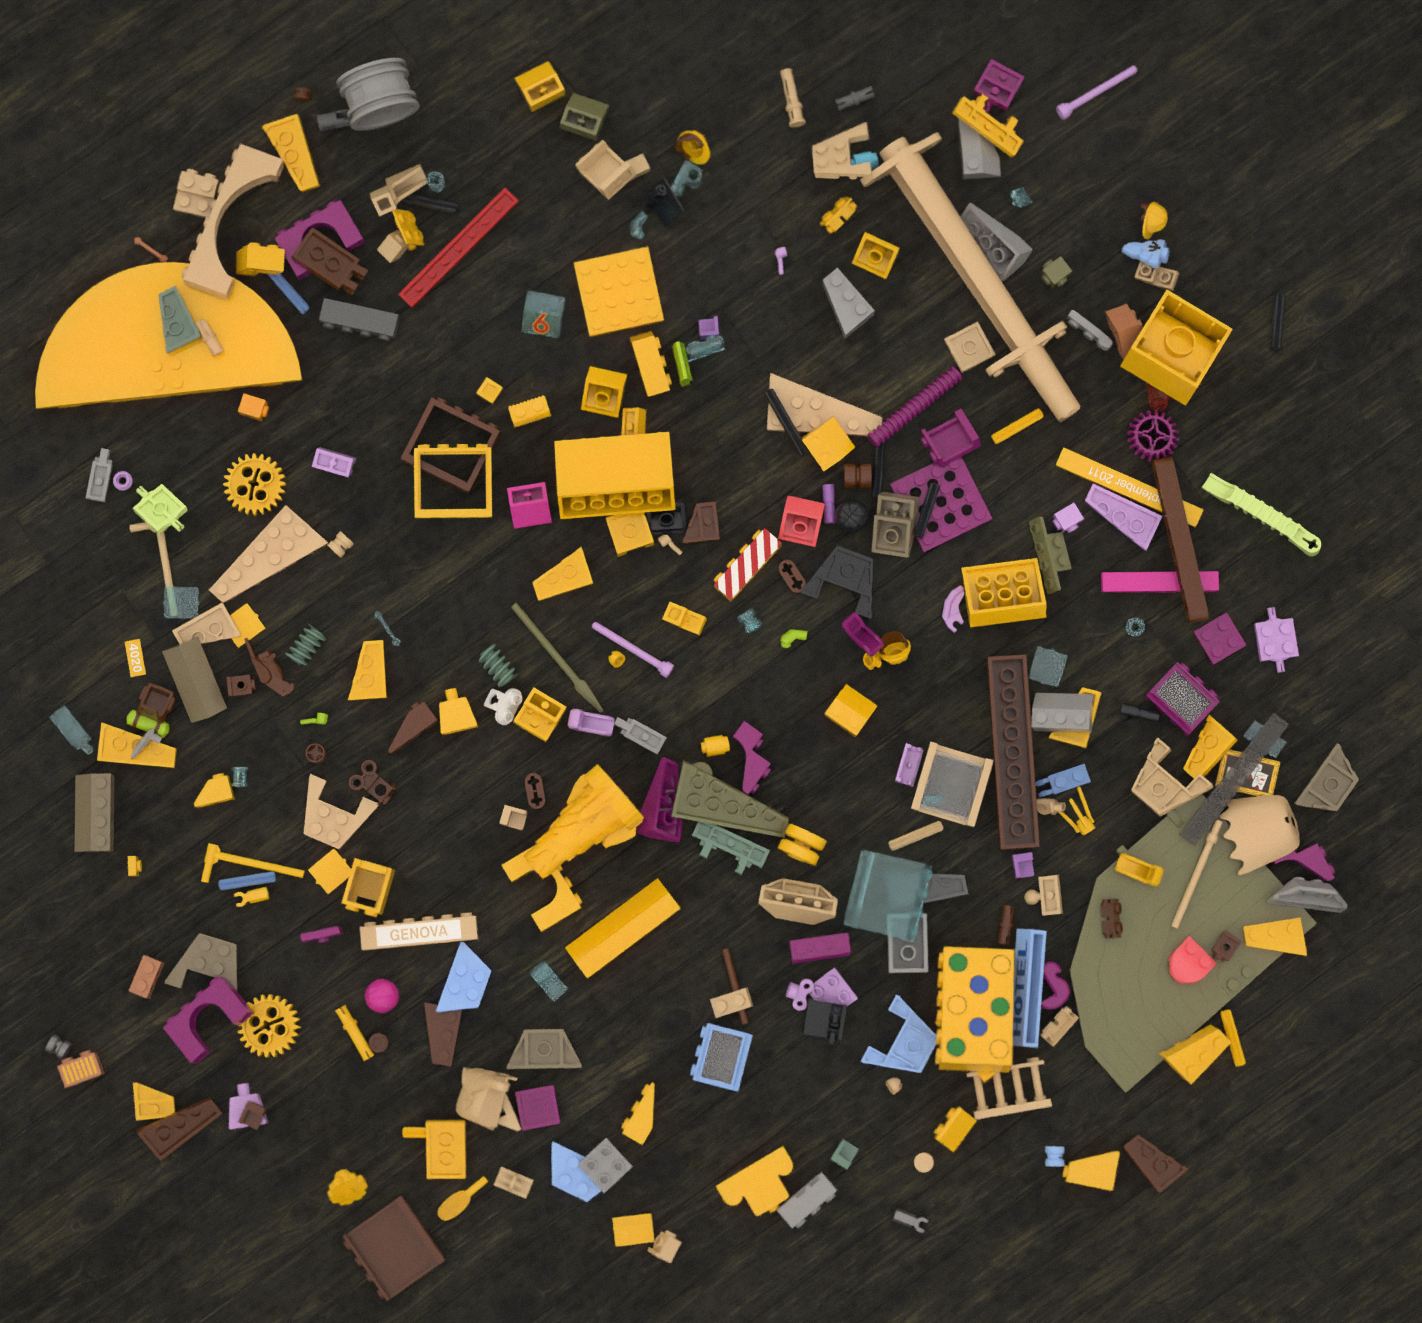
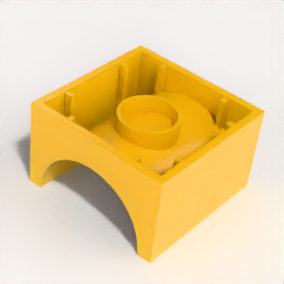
M1166 290L1120 367L1186 406L1231 333L1232 328Z

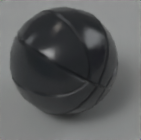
M848 499L838 505L835 511V520L839 528L845 532H859L868 522V511L862 502Z

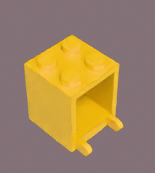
M355 858L342 903L346 905L345 908L356 912L359 909L365 910L364 914L377 917L378 914L383 915L395 870ZM358 896L376 901L375 907L357 904Z

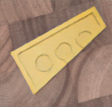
M295 114L263 125V129L268 134L279 156L283 159L300 191L305 192L319 187L320 184L299 115Z

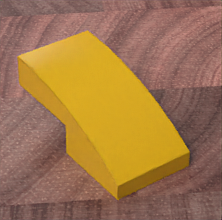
M669 602L662 618L664 621L699 636L707 620L705 616L672 602Z

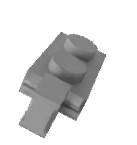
M101 448L100 457H95L92 463L86 499L106 502L113 467V460H109V449Z
M617 717L614 725L622 729L620 733L624 737L657 755L667 738L634 719L628 718L627 721H624Z

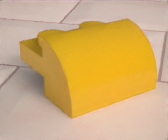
M533 688L513 723L547 742L553 730L560 722L566 706Z

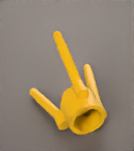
M1078 786L1077 790L1087 817H1083L1073 799H1069V802L1079 817V820L1076 821L1078 825L1064 812L1058 813L1074 828L1076 833L1080 832L1083 836L1095 829L1093 825L1095 821L1091 817L1081 787Z

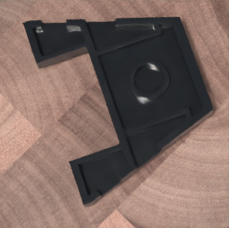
M836 546L804 586L800 594L817 599L823 581L860 594L854 612L859 616L871 619L873 559Z

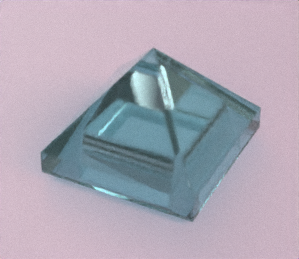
M1022 187L1011 192L1013 205L1022 208L1032 204L1031 199Z

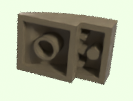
M882 492L878 495L877 514L874 515L872 552L906 558L910 556L916 527L919 497Z

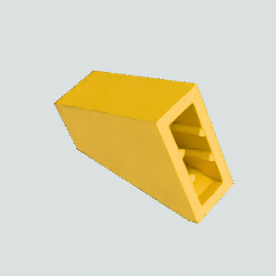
M1112 1151L1070 1161L1068 1166L1064 1165L1062 1177H1065L1066 1182L1113 1191L1120 1152Z

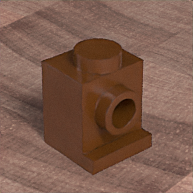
M251 675L226 677L228 696L230 698L254 695L253 690H256L255 678L252 679ZM240 682H244L245 684L244 688L242 689L238 688V684Z
M1223 931L1211 949L1214 952L1213 956L1221 962L1224 960L1229 961L1242 941L1229 932ZM1224 944L1229 945L1228 951L1223 950Z

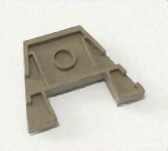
M199 933L169 974L165 984L182 988L189 969L215 978L225 977L237 990V944Z

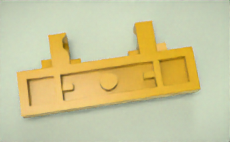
M983 94L978 96L976 101H970L966 97H962L952 113L1010 157L1015 156L1023 142L1022 139L1015 135L1013 130L1018 120L1011 116L1007 119V124H1000L983 109L984 102L989 99Z

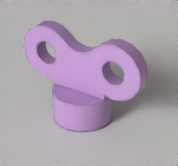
M806 978L801 980L800 985L790 982L786 991V997L794 999L793 1007L796 1010L801 1011L806 1008V995L814 989L813 981ZM807 983L810 986L808 988H805L804 984ZM802 1001L803 1004L799 1006L797 1002Z

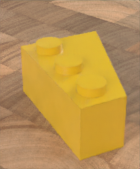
M652 331L629 337L647 396L669 391V385L672 382L669 373L665 374L663 367L666 366L664 356H660L658 351L661 348L659 338H655Z
M1209 1025L1194 1033L1183 1042H1178L1172 1048L1161 1051L1158 1054L1185 1081L1192 1084L1227 1048L1231 1041L1218 1028Z

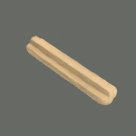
M937 821L888 842L889 847L892 851H895L943 830L942 823Z

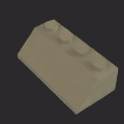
M113 774L75 775V852H114Z

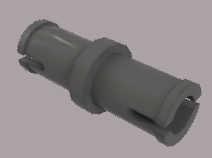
M871 86L857 92L852 91L847 96L835 99L836 104L845 102L838 106L839 111L853 105L858 106L860 102L874 98L873 92L865 94L872 91Z

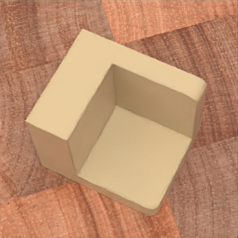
M504 805L500 825L523 830L528 812Z

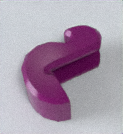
M856 612L851 613L841 622L844 631L868 656L872 657L884 647L883 641L863 623Z
M1055 962L1044 963L1043 977L1054 994L1041 1002V1008L1050 1010L1060 1007L1068 1000L1070 994L1067 982L1056 976L1057 973L1061 972V968Z

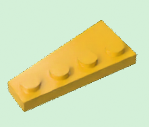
M101 722L97 761L175 768L177 749L150 740L148 745L135 758L131 759V755L142 736Z

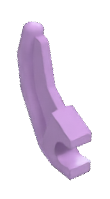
M962 586L951 590L944 601L942 618L946 626L954 633L957 629L953 627V623L959 622V624H963V619L959 612V604L964 596V588Z

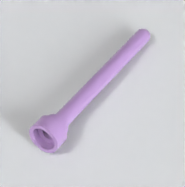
M1132 66L1071 103L1058 105L1056 107L1057 113L1063 120L1068 118L1073 112L1072 110L1135 74L1137 68Z
M597 622L592 624L594 630L658 668L660 675L667 678L674 668L672 663L659 661Z

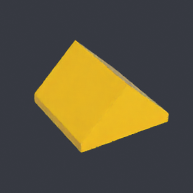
M865 232L852 264L887 279L900 248Z

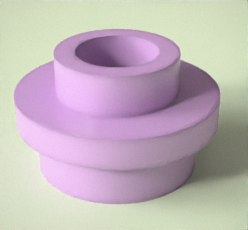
M125 471L118 472L113 478V484L119 490H127L132 485V477ZM122 478H126L125 484H120Z

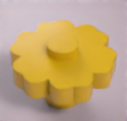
M340 1170L335 1174L334 1181L329 1185L330 1190L327 1192L333 1204L339 1203L343 1206L352 1204L354 1200H360L366 1194L365 1189L368 1186L362 1175L356 1176L348 1170Z

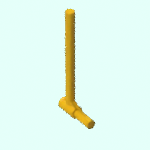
M208 843L201 881L209 883L212 866L218 860L300 878L304 877L305 871L220 852L221 850L218 845Z

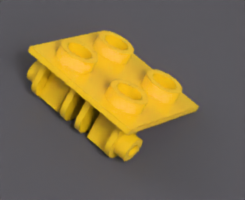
M393 210L397 228L402 233L405 243L410 245L408 249H415V245L424 246L423 235L417 229L414 215L406 210Z

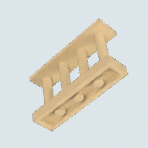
M1039 1057L1027 1059L1028 1063L1011 1066L1010 1070L1017 1099L1015 1105L1008 1106L1007 1102H1005L1000 1072L996 1073L993 1076L998 1104L993 1109H989L988 1105L986 1106L982 1080L975 1071L966 1073L967 1077L973 1076L978 1107L977 1111L973 1112L974 1119L1051 1107V1099H1046V1096H1043L1038 1065L1044 1064V1060L1039 1061ZM1029 1066L1031 1068L1036 1095L1033 1102H1027L1024 1099L1019 1068Z

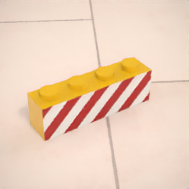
M765 528L763 531L758 530L752 537L754 541L750 545L745 544L739 551L741 555L737 559L733 558L726 567L728 569L724 574L720 572L713 580L716 582L714 588L730 602L782 546V543Z

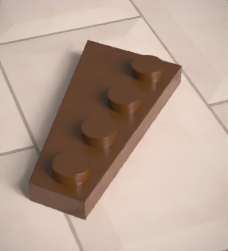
M211 1097L138 1129L136 1132L161 1161L223 1113Z

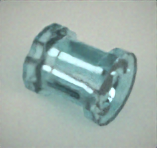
M436 171L428 174L427 183L429 188L434 192L441 191L445 186L443 175ZM435 178L437 181H439V184L437 185L433 183V179Z
M231 767L233 771L231 787H248L246 781L249 768Z

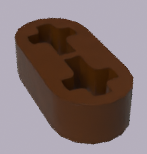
M782 561L778 568L779 574L792 593L800 594L806 585L803 576L792 561ZM784 564L792 566L790 569L792 576H789L788 572H782ZM792 578H795L797 582H802L801 589L798 590V588L792 587L794 585Z
M528 774L525 778L528 803L533 809L539 810L546 803L543 782L538 774ZM531 777H535L536 780L539 779V783H536L537 790H533V786L528 784V781H531ZM536 792L538 794V797L542 798V802H539V806H536L535 803L531 802L532 800H534V793Z

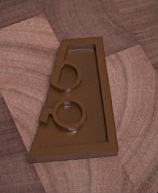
M424 1002L432 1063L452 1067L462 1010L437 1013L438 1005Z

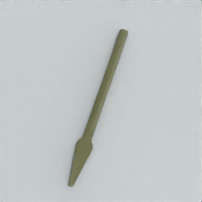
M517 603L512 605V610L575 684V690L602 713L603 708L587 682L576 675Z

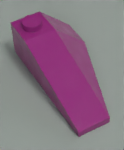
M665 757L661 758L640 812L644 819L638 825L637 833L651 839L680 842L682 818L671 816L679 781L678 763Z

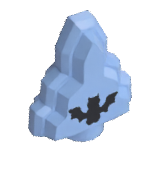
M1165 240L1146 241L1144 243L1130 242L1124 245L1122 252L1128 257L1138 259L1143 264H1147L1155 269L1159 268L1161 262L1167 263L1169 258V248L1166 247Z

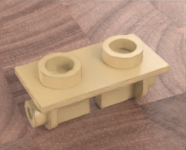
M1067 1006L1064 1009L1061 1008V1011L1054 1017V1023L1051 1021L1044 1030L1042 1029L1041 1037L1053 1047L1079 1019Z

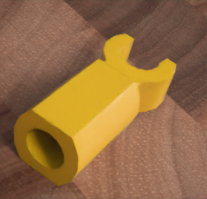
M267 887L249 890L247 894L242 892L234 894V897L242 896L243 898L241 903L236 904L237 907H243L247 902L252 904L269 899Z

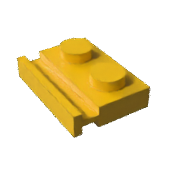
M651 1213L612 1218L616 1246L654 1242Z

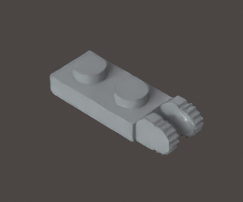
M1075 310L1069 313L1066 319L1069 320L1068 323L1073 328L1081 329L1084 332L1083 335L1092 341L1094 339L1097 342L1098 348L1105 351L1110 349L1112 345L1111 338L1109 339L1107 335Z

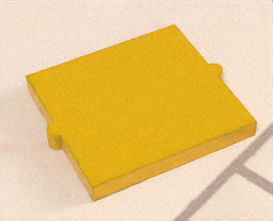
M248 603L230 615L241 634L240 637L231 638L238 648L245 644V638H248L250 641L266 629L258 619L259 615L253 612Z
M333 849L308 869V871L317 880L316 884H320L326 893L330 894L349 878L351 868L347 865L346 859H343Z

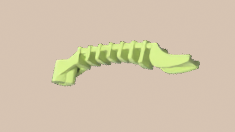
M1210 473L1202 489L1226 504L1233 503L1235 509L1241 508L1243 513H1250L1254 519H1260L1262 524L1266 523L1271 526L1272 530L1276 529L1279 531L1281 536L1289 537L1288 541L1296 545L1306 555L1315 556L1319 553L1321 548L1320 539L1304 529L1301 524L1293 522L1291 518L1285 517L1283 513L1277 512L1272 506L1269 507L1262 500L1259 501L1255 496L1239 489L1238 486L1232 485ZM1315 543V548H1308L1309 544Z

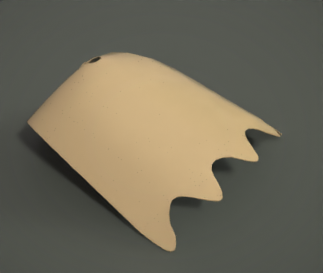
M1264 795L1218 802L1229 807L1219 818L1228 820L1231 824L1229 830L1224 834V838L1234 841L1237 846L1230 855V858L1244 862L1238 875L1246 874L1293 852L1300 845L1297 821L1287 799L1284 797ZM1291 816L1295 822V827L1292 823ZM1285 817H1288L1289 823H1286Z

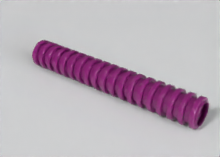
M951 366L949 371L946 370L945 374L940 375L941 378H936V382L933 381L932 385H928L927 389L924 388L922 390V393L919 392L918 396L913 397V400L910 399L909 403H905L904 407H900V411H895V415L892 414L891 418H887L886 422L883 421L881 423V426L878 425L877 429L872 430V433L869 432L868 438L871 443L879 447L880 443H884L885 439L888 440L889 436H893L894 432L899 431V428L902 429L903 425H907V421H911L912 417L915 418L917 414L921 413V410L926 409V406L929 407L930 403H934L935 399H939V395H944V391L947 392L948 388L953 387V384L956 385L957 381H961L962 376L960 372Z

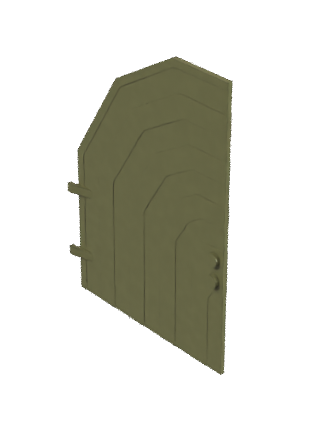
M1203 794L1166 813V817L1129 850L1123 845L1115 850L1119 855L1125 853L1151 865L1162 867L1164 869L1163 876L1157 887L1139 882L1129 876L1116 872L1115 866L1118 859L1101 873L1095 881L1070 967V976L1084 1045L1125 1093L1163 1060L1158 1053L1172 1048L1174 1044L1186 1040L1284 953L1245 946L1242 927L1301 917L1304 935L1317 924L1304 908L1267 904V899L1283 885L1266 865L1246 874L1238 875L1244 862L1230 858V855L1237 847L1234 841L1224 838V834L1229 830L1230 825L1226 820L1219 818V812ZM1215 820L1223 822L1217 835L1219 838L1211 849L1179 928L1176 929L1171 924L1206 844V836L1211 832ZM1104 899H1110V903L1111 899H1119L1122 912L1119 914L1120 922L1123 925L1121 938H1105V935H1103L1102 921H1109V917H1102L1101 904ZM1227 931L1241 940L1242 943L1229 961L1224 960L1221 962L1213 956L1214 952L1211 949L1222 932ZM1188 936L1217 963L1204 978L1195 984H1181L1174 980L1169 973L1168 958L1170 954ZM1224 944L1223 950L1228 951L1229 945Z

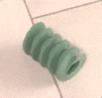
M310 624L308 625L311 629H303L306 636L299 635L301 642L294 641L297 647L290 646L289 649L292 654L285 653L299 665L306 666L305 658L312 659L309 652L316 653L317 651L314 646L321 647L319 640H326L324 635Z
M493 644L480 654L479 663L486 662L483 668H490L488 674H495L493 680H500L498 686L502 687L512 681L518 674H512L515 668L508 669L510 662L503 663L505 656L498 657L501 651H494L496 644Z

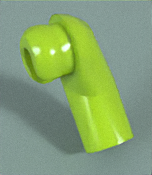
M789 630L781 637V646L789 648L795 639L806 640L807 631Z

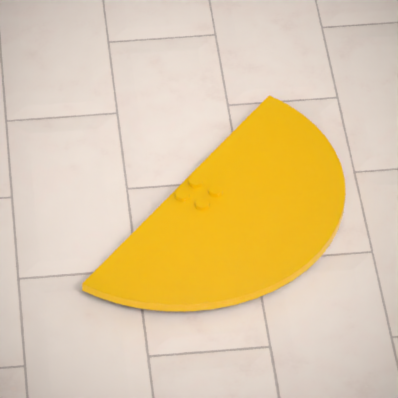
M153 263L124 270L106 278L84 293L65 312L50 335L41 357L36 381V408H65L85 404L196 394L252 386L279 385L285 382L302 381V375L296 350L287 330L270 306L253 290L233 278L235 284L227 301L186 286L182 273L184 268L189 266L188 263ZM176 286L195 325L198 321L205 319L213 334L216 333L215 337L224 351L213 357L207 344L203 343L201 335V338L167 354L158 294Z

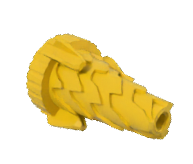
M597 764L587 774L580 776L566 802L568 806L560 812V817L536 841L537 845L527 852L524 858L542 878H545L566 860H572L576 855L584 853L594 844L597 845L602 842L604 847L608 848L633 838L636 835V827L643 822L644 817Z

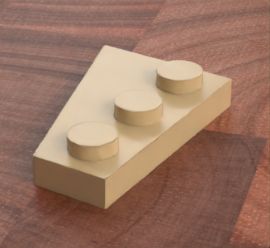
M220 603L172 630L179 644L196 637L199 638L201 644L241 636L224 603Z

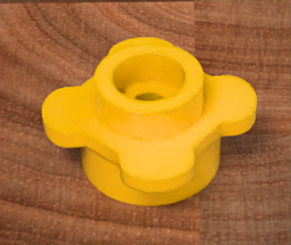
M879 651L872 657L866 653L864 654L863 662L869 670H873L874 667H881L882 662Z

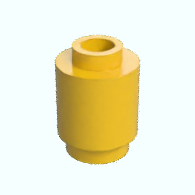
M719 735L704 738V742H701L702 754L706 753V756L710 757L722 755L730 751L728 737Z

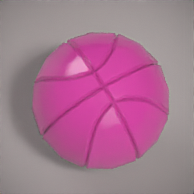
M378 979L366 988L365 1001L373 1011L386 1013L397 1005L399 992L391 981Z

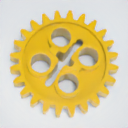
M253 453L251 459L246 454L244 461L239 457V464L237 465L232 462L234 469H227L231 473L230 476H224L225 479L229 480V482L223 483L225 487L229 488L224 493L231 494L227 500H234L232 506L236 507L239 505V512H242L245 508L247 515L251 510L254 516L257 515L258 510L264 515L265 508L271 512V505L278 506L275 502L276 499L282 501L279 493H285L281 489V487L286 486L285 482H281L285 476L279 475L282 471L281 467L276 468V461L270 464V457L264 460L263 454L260 455L259 459L255 453ZM260 468V472L256 480V472L257 469ZM246 469H252L253 473L250 477L243 476ZM264 474H271V479L268 482L262 481ZM256 480L259 486L254 487L253 499L250 501L249 498L253 491V487L250 484L255 483ZM241 487L248 488V492L244 496L238 494ZM259 492H266L264 500H257Z
M269 994L268 999H266L265 995H261V1001L258 998H254L255 1004L247 1003L254 1014L240 1025L242 1030L238 1031V1033L244 1034L240 1041H247L244 1046L245 1048L252 1046L251 1053L258 1050L257 1056H262L264 1052L265 1057H269L271 1052L273 1057H277V1051L280 1054H284L283 1048L290 1050L289 1043H296L293 1036H299V1034L295 1032V1029H300L301 1027L296 1025L295 1022H298L300 1018H294V1015L298 1012L291 1011L293 1004L286 1006L287 999H283L280 1002V996H276L274 999L273 995ZM272 1008L277 1010V1015L274 1018H271L269 1015V1011ZM257 1016L260 1019V1024L254 1027L252 1020ZM281 1017H284L283 1021L271 1025L270 1029H264L260 1031L258 1034L254 1035L255 1031L266 1027L268 1025L267 1022L274 1023ZM280 1025H284L286 1029L283 1035L278 1033ZM263 1034H267L269 1038L266 1044L261 1042Z

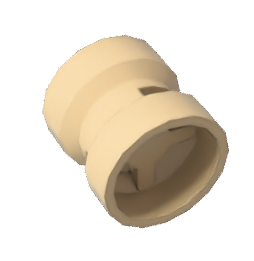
M340 531L336 535V539L330 541L327 546L342 558L346 549L351 548L354 543Z

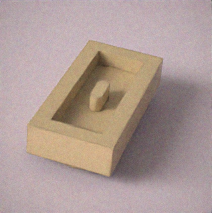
M748 988L710 999L716 1018L753 1006Z

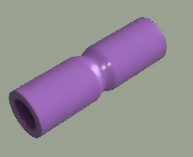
M834 484L823 485L824 523L832 524L836 523Z

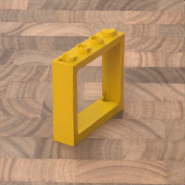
M424 444L414 448L415 518H492L491 447H487V444H476V448H468V444H457V448H449L448 444H438L437 448H430V445ZM421 455H486V509L421 510Z

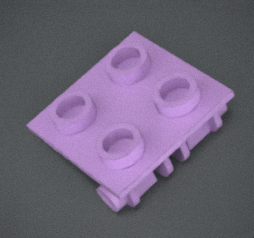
M835 967L814 983V989L809 993L814 1000L847 1006L858 999Z

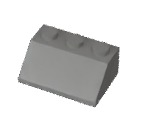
M1035 693L1032 707V729L1034 731L1092 733L1094 695Z

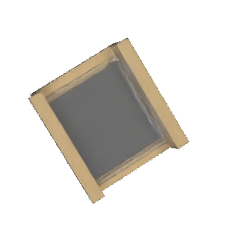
M930 742L911 809L974 827L994 760L984 759Z

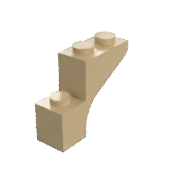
M419 164L385 179L387 186L371 192L370 196L378 215L381 216L397 209L396 206L399 201L427 184L428 181Z

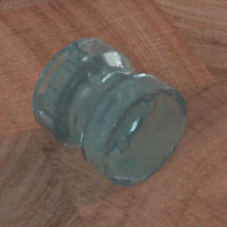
M753 608L737 617L739 623H744L746 634L755 631L763 625L760 619L754 617L756 612Z

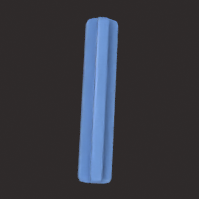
M268 274L302 314L310 309L307 303L281 274Z
M266 872L219 880L220 890L271 883L276 881L275 872Z

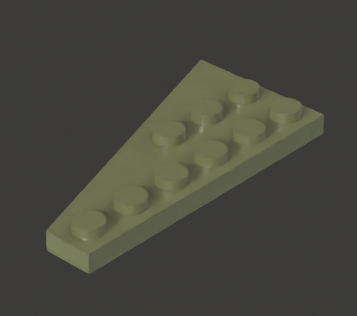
M683 760L671 813L672 817L785 838V831L789 821L787 816Z

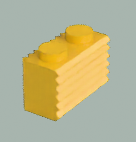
M543 395L538 397V399L534 398V400L520 402L516 406H509L514 427L551 416L545 396Z

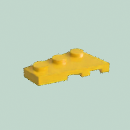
M582 547L533 582L538 601L593 584Z
M1208 715L1207 723L1199 734L1200 738L1195 748L1192 749L1183 768L1194 779L1199 774L1205 777L1238 741L1210 715Z
M1301 917L1242 927L1245 946L1307 956Z

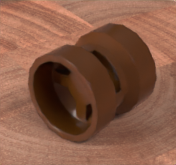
M314 743L307 747L306 757L312 763L320 764L326 759V750L320 744Z

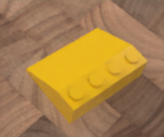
M1037 558L961 568L970 627L1046 618V600Z

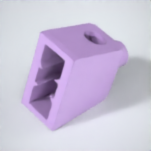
M249 1083L237 1085L239 1096L230 1098L229 1129L248 1127L238 1122L247 1101L263 1106L259 1093L250 1094ZM265 1114V1116H264V1118H263L261 1124H267V1123H268V1119H267L266 1114Z

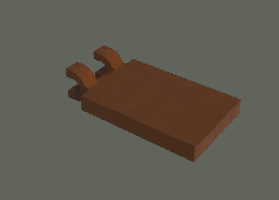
M313 227L291 257L292 260L335 289L339 290L343 287L345 292L351 296L358 284L351 281L350 278L354 275L362 282L368 272L367 269L358 265L360 259Z

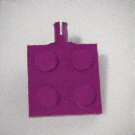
M991 59L973 94L977 96L983 94L989 98L985 101L983 107L987 114L992 105L1007 111L1024 80V76Z

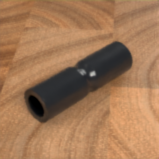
M1122 703L1120 714L1158 722L1160 711Z

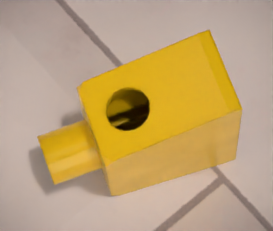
M456 688L445 690L447 701L439 703L441 734L447 735L477 728L478 724L467 698H458Z

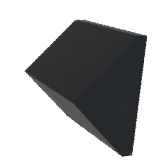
M684 500L675 501V510L647 512V523L651 535L686 533Z

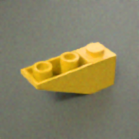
M651 1083V1085L646 1084L641 1092L644 1097L641 1102L636 1101L631 1110L634 1114L631 1119L626 1118L621 1127L624 1129V1135L643 1145L653 1128L654 1083Z

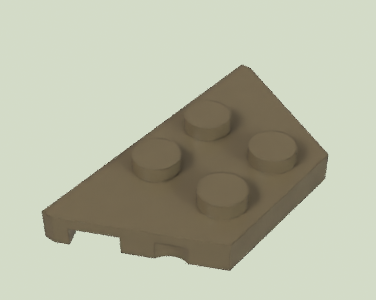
M1336 743L1294 803L1295 805L1335 812L1340 808L1359 781L1356 773L1351 768L1350 762L1341 750L1340 744Z
M537 1029L523 1031L507 1065V1069L582 1068V1064L564 1029Z

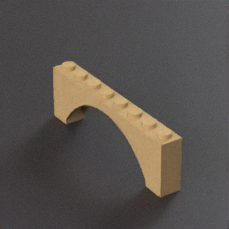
M242 144L233 152L232 165L226 169V179L224 183L221 182L218 188L219 195L217 200L214 199L212 202L210 217H206L203 225L205 227L204 231L198 235L196 244H198L196 250H192L189 261L191 262L188 267L184 268L182 273L186 286L227 301L235 283L233 278L225 272L217 254L216 237L220 221L230 204L241 194L263 183L278 182L284 167L283 159Z

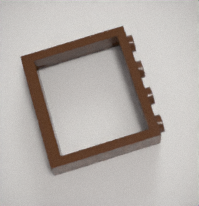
M431 397L401 456V460L414 467V456L410 454L434 407L490 433L491 436L487 442V447H491V452L501 433L498 430V426L490 422L485 424L481 422L480 417L474 414L468 416L464 414L462 408L455 405L452 408L446 405L447 401L439 397L437 399ZM486 455L480 456L468 482L422 460L421 471L471 494L486 464Z

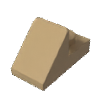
M506 1093L501 1112L505 1111L506 1115L499 1118L498 1124L519 1131L522 1129Z

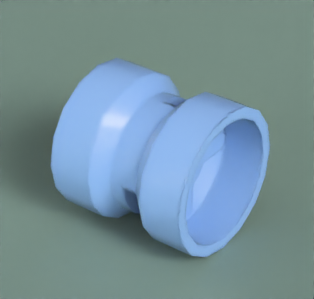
M1045 1146V1153L1048 1156L1045 1159V1166H1064L1062 1156L1065 1152V1147Z

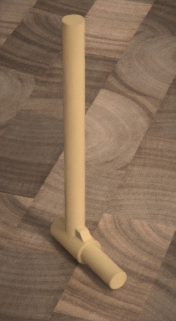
M146 522L130 525L131 532L150 529L156 533ZM163 531L160 534L157 533L170 615L177 616L178 610Z

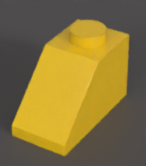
M224 773L213 775V779L207 781L197 797L194 806L201 808L235 799L230 777L224 776Z

